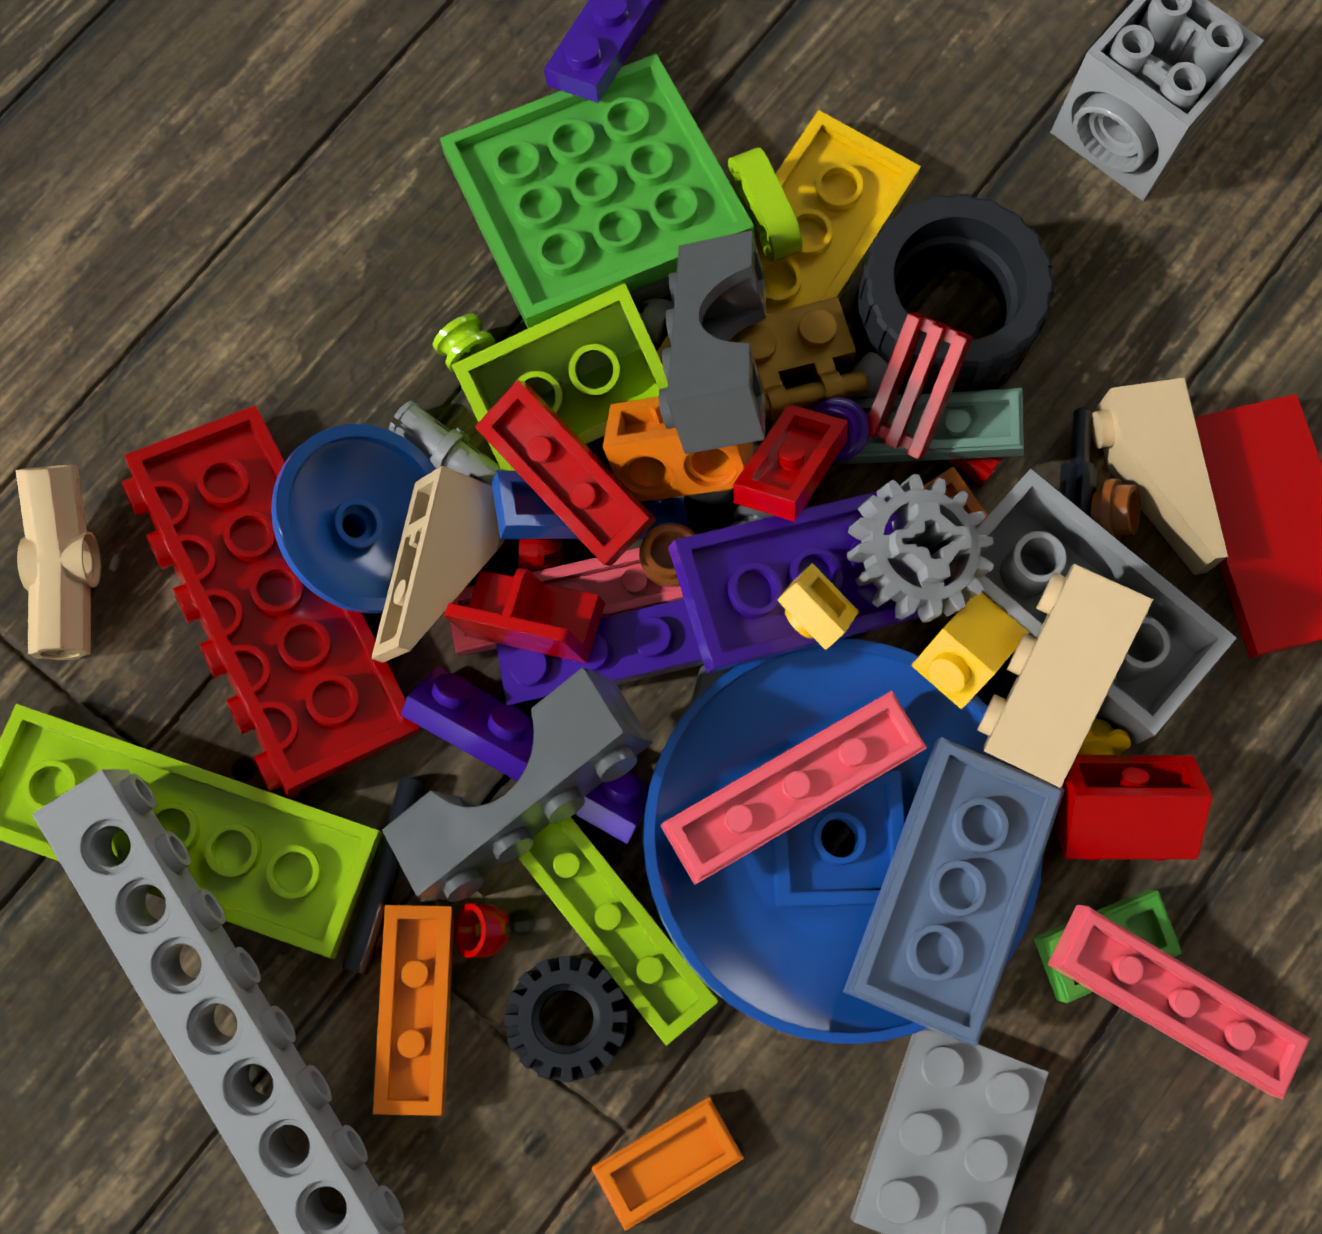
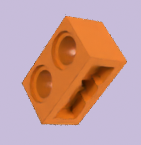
M659 397L610 404L603 448L613 474L640 502L660 501L672 497L708 492H724L733 489V483L753 455V442L685 454L676 428L667 429L664 425Z

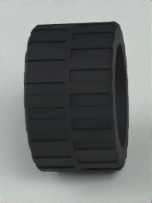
M956 193L952 196L939 194L927 197L926 200L917 204L913 202L901 209L900 214L895 218H890L884 224L877 240H873L853 307L855 308L853 330L854 334L857 335L858 349L862 357L868 352H873L889 364L907 317V313L896 294L895 282L908 272L924 266H953L977 276L992 290L1002 309L1004 326L989 336L972 340L952 392L999 389L1009 381L1014 370L1017 371L1047 321L1052 308L1050 301L1055 291V280L1052 279L1051 274L1053 266L1049 253L1045 252L1041 244L1042 240L1034 229H1030L1023 222L1024 218L1013 210L1009 211L998 205L999 202L988 198L971 197V194ZM923 331L903 379V386L899 389L898 393L904 395L927 333ZM942 340L921 394L932 392L951 345L950 343Z

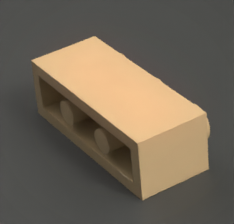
M1076 564L1070 567L1066 577L1054 572L1036 608L1047 613L1044 623L1036 638L1025 633L1023 634L1007 667L1008 671L1018 675L1007 699L994 694L977 729L988 735L984 744V751L1061 788L1153 599Z

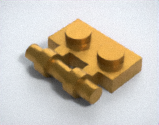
M838 296L767 314L765 319L746 327L729 340V342L750 343L765 394V421L770 420L772 425L775 424L788 404L805 409H813L829 398L843 397L851 399L866 395L869 392L867 378L863 370L840 375L835 366L853 362L856 353ZM812 373L815 382L785 389L781 383V380Z

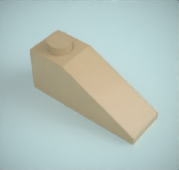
M1185 378L1111 388L1091 416V435L1095 446L1103 448L1107 468L1116 479H1120L1123 485L1137 486L1140 496V509L1194 575L1207 573L1226 559L1228 554Z
M443 465L415 482L371 659L386 662L411 651L443 614L448 603H452L501 547L505 539H500L491 485Z

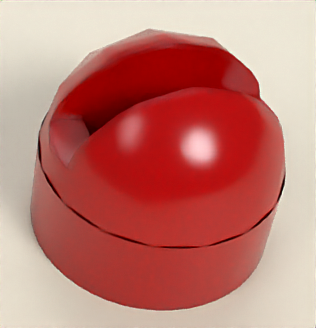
M519 539V568L535 572L555 567L563 557L561 549L563 540Z
M488 903L465 904L459 910L454 923V940L458 951L467 958L489 957L502 952L510 940V937H505L506 924L510 923L509 917L503 909Z

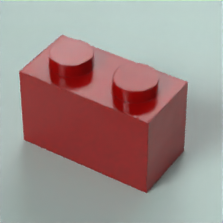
M1193 755L1076 756L1061 786L1065 791L1053 823L1065 859L1092 861L1100 859L1198 860L1213 796Z

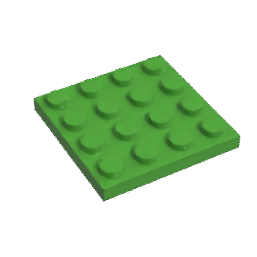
M657 54L623 66L599 103L559 91L440 138L444 155L527 328L533 327L624 283L629 292L668 277L669 273L677 272L680 245L752 230L755 239V226Z

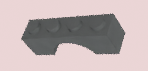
M750 230L680 245L677 272L669 273V288L674 308L666 310V326L671 347L663 348L662 351L663 367L668 382L667 388L659 390V405L664 425L667 429L676 428L685 454L765 440V394L750 343L729 342L741 330L766 318V280L753 232Z
M582 667L531 708L534 741L529 762L517 783L499 799L482 806H477L467 798L431 790L382 830L417 897L457 902L471 896L483 886V877L500 863L515 860L525 854L534 845L533 837L549 824L566 820L576 814L584 806V797L603 782H610L622 777L636 765V756L653 742L613 679Z

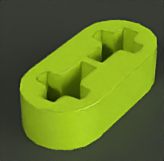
M756 147L730 157L728 160V170L734 191L755 226V236L766 258L770 262H775L801 252L803 242L798 221L764 151L760 147Z

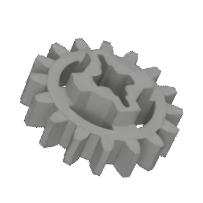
M919 474L911 475L901 485L894 480L888 482L877 491V496L872 495L861 504L858 510L864 518H859L848 530L851 536L861 540V544L849 551L847 558L850 561L863 562L866 569L856 578L857 585L863 586L873 582L878 590L874 595L872 603L878 607L889 599L895 601L896 618L901 620L913 614L916 609L922 623L930 622L939 617L942 612L947 617L966 607L964 600L968 601L983 591L984 588L977 578L982 577L993 569L994 564L980 556L981 551L994 544L993 537L978 535L975 528L985 518L983 511L973 512L968 515L963 509L968 494L963 490L952 498L946 496L945 479L942 478L936 479L926 489H924ZM897 512L898 518L892 522L893 533L884 535L888 519L893 513ZM956 561L954 573L950 581L944 586V580L951 576L949 564Z

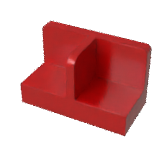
M519 568L516 570L514 577L480 570L469 606L465 607L448 603L444 617L471 638L587 664L605 602L597 594L542 583L531 570Z

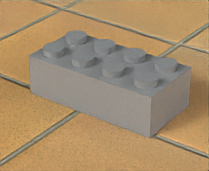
M1031 468L976 529L978 535L991 536L994 544L980 552L981 557L994 564L992 571L977 578L984 588L982 592L1030 632L1028 635L1034 638L1037 637L1047 616V613L1036 608L1052 574L1056 572L1066 577L1070 567L1074 564L1153 599L1096 715L1097 719H1102L1111 724L1114 730L1120 729L1127 732L1131 740V747L1157 734L1237 638ZM956 561L949 564L951 576L947 578L948 582L954 573Z

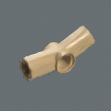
M55 465L16 470L25 536L20 540L18 546L17 564L20 580L24 588L29 592L28 655L36 659H80L82 656L91 654V588H95L100 581L101 555L96 537L86 529L78 465Z

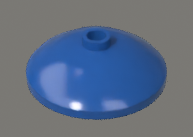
M344 424L325 429L313 435L297 447L288 457L278 474L273 490L272 524L279 549L285 561L307 588L327 602L354 612L383 613L415 482L437 468L413 443L381 427L367 424ZM343 520H347L354 525L356 529L355 538L348 536L344 532L342 527Z

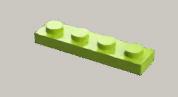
M571 817L549 824L533 837L534 845L525 854L520 856L519 860L666 1046L719 1002Z

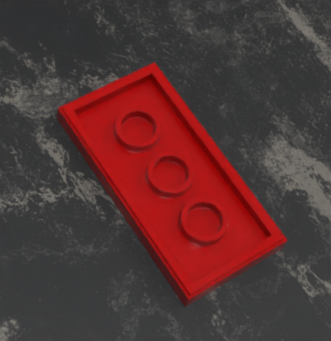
M1297 394L1194 417L1228 557L1218 565L1249 658L1253 659L1322 642V464Z

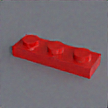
M517 380L475 426L483 437L603 565L612 566L657 520L528 383Z

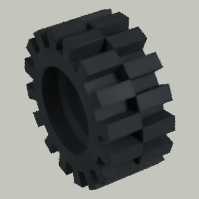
M573 956L545 959L537 963L531 970L526 971L518 979L519 982L515 989L511 990L507 999L509 1003L507 1014H504V1027L507 1026L509 1034L507 1041L511 1050H515L519 1056V1062L526 1069L530 1068L538 1073V1076L541 1078L560 1080L561 1082L586 1079L607 1066L620 1049L628 1024L626 1000L620 986L612 976L595 962ZM569 990L581 994L588 1000L593 1010L594 1020L590 1033L583 1041L574 1045L555 1043L545 1034L541 1024V1013L546 1001L560 991Z

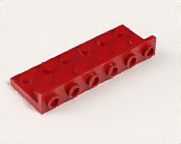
M256 405L124 455L131 477L121 481L125 495L136 516L148 513L156 530L146 535L151 549L161 569L173 566L182 585L172 589L187 623L199 620L209 639L200 643L199 647L213 677L216 679L226 674L235 696L226 699V703L240 733L243 735L253 730L263 752L253 756L269 792L280 787L285 798L294 801L300 798L301 789L419 735V725L401 716L406 699L387 662L371 659L376 640L362 613L333 605L312 592L294 574L279 549L272 524L271 508L274 486L285 462Z

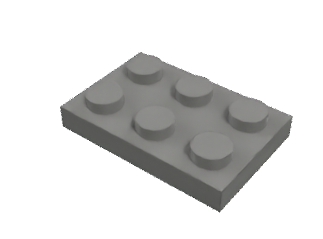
M929 1028L912 1034L850 1219L857 1224L882 1234H998L1049 1072L977 1045V1047L969 1046Z

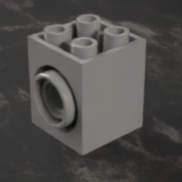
M1133 0L1086 53L1050 133L1140 200L1144 201L1212 123L1264 40L1208 0Z

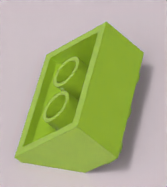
M625 283L451 365L478 422L517 380L528 383L585 444L605 436L610 404L659 397V390L668 387L664 367ZM489 443L501 470L515 471Z

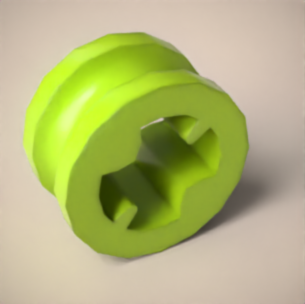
M473 313L454 319L442 328L434 338L433 347L435 351L441 356L447 355L445 363L453 373L455 372L451 366L452 364L495 344V339L490 332L481 331L482 321Z

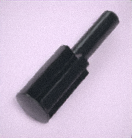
M1080 407L1073 411L1070 463L1066 462L1061 465L1059 492L1091 518V502L1093 494L1097 491L1098 469H1095L1094 464L1089 462L1092 411L1086 407Z

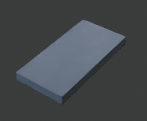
M945 738L937 739L933 745L843 992L964 1044L977 1047L1065 789Z

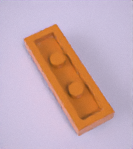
M385 905L373 1114L442 1116L445 1114L455 907Z

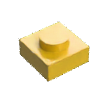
M813 563L778 598L779 603L785 608L786 617L793 628L808 639L814 638L825 650L847 631L859 613L852 603Z

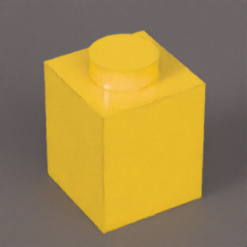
M983 592L970 599L965 604L966 607L958 611L911 665L960 709L975 696L1017 648L1023 634L1028 635L1030 633Z

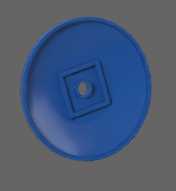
M841 638L836 640L826 650L819 644L736 666L707 688L681 717L656 763L648 789L643 836L646 871L660 918L674 945L691 969L729 1005L768 1027L804 1039L827 1043L863 1044L888 1041L908 1036L927 1028L846 994L843 990L935 741L941 737L1028 773L984 751V744L988 735L977 729L988 706L976 694L960 709L911 666L919 656L887 644L861 639ZM893 691L927 748L694 885L660 826L663 822L888 692ZM841 821L852 830L855 842L853 850L848 856L842 858L835 857L829 854L823 847L821 832L827 822ZM1043 855L1005 965L1020 943L1033 913L1041 881Z

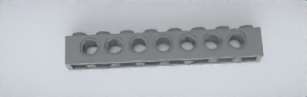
M102 769L33 813L32 816L279 1234H405L406 1231L401 1225L404 1222V1215L396 1196L387 1186L381 1185L379 1187L365 1165L368 1156L361 1138L351 1126L341 1125L328 1103L331 1101L332 1096L325 1078L313 1065H305L293 1045V1042L296 1040V1034L290 1020L279 1007H271L257 985L261 980L257 965L246 950L241 947L235 948L224 930L222 924L225 923L226 918L221 905L207 889L203 888L200 890L187 868L191 864V859L186 847L173 832H165L152 809L156 807L157 803L147 783L139 775L131 774L128 769ZM119 828L127 833L131 842L130 853L124 862L118 860L112 851V838ZM152 885L163 893L166 901L165 913L160 920L152 917L146 908V895ZM185 944L192 946L200 955L201 970L197 978L187 975L180 965V952ZM218 1003L228 1006L236 1016L237 1030L234 1037L220 1032L215 1024L214 1012ZM251 1064L261 1065L270 1072L273 1079L271 1095H263L252 1087L249 1080ZM286 1125L298 1126L307 1134L310 1142L309 1154L295 1153L287 1146L284 1139ZM329 1186L340 1191L346 1200L347 1212L335 1214L328 1211L321 1203L319 1196L320 1187Z

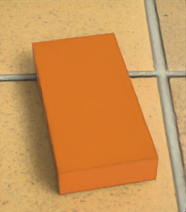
M708 1095L595 1163L591 1168L626 1231L743 1160L744 1157Z

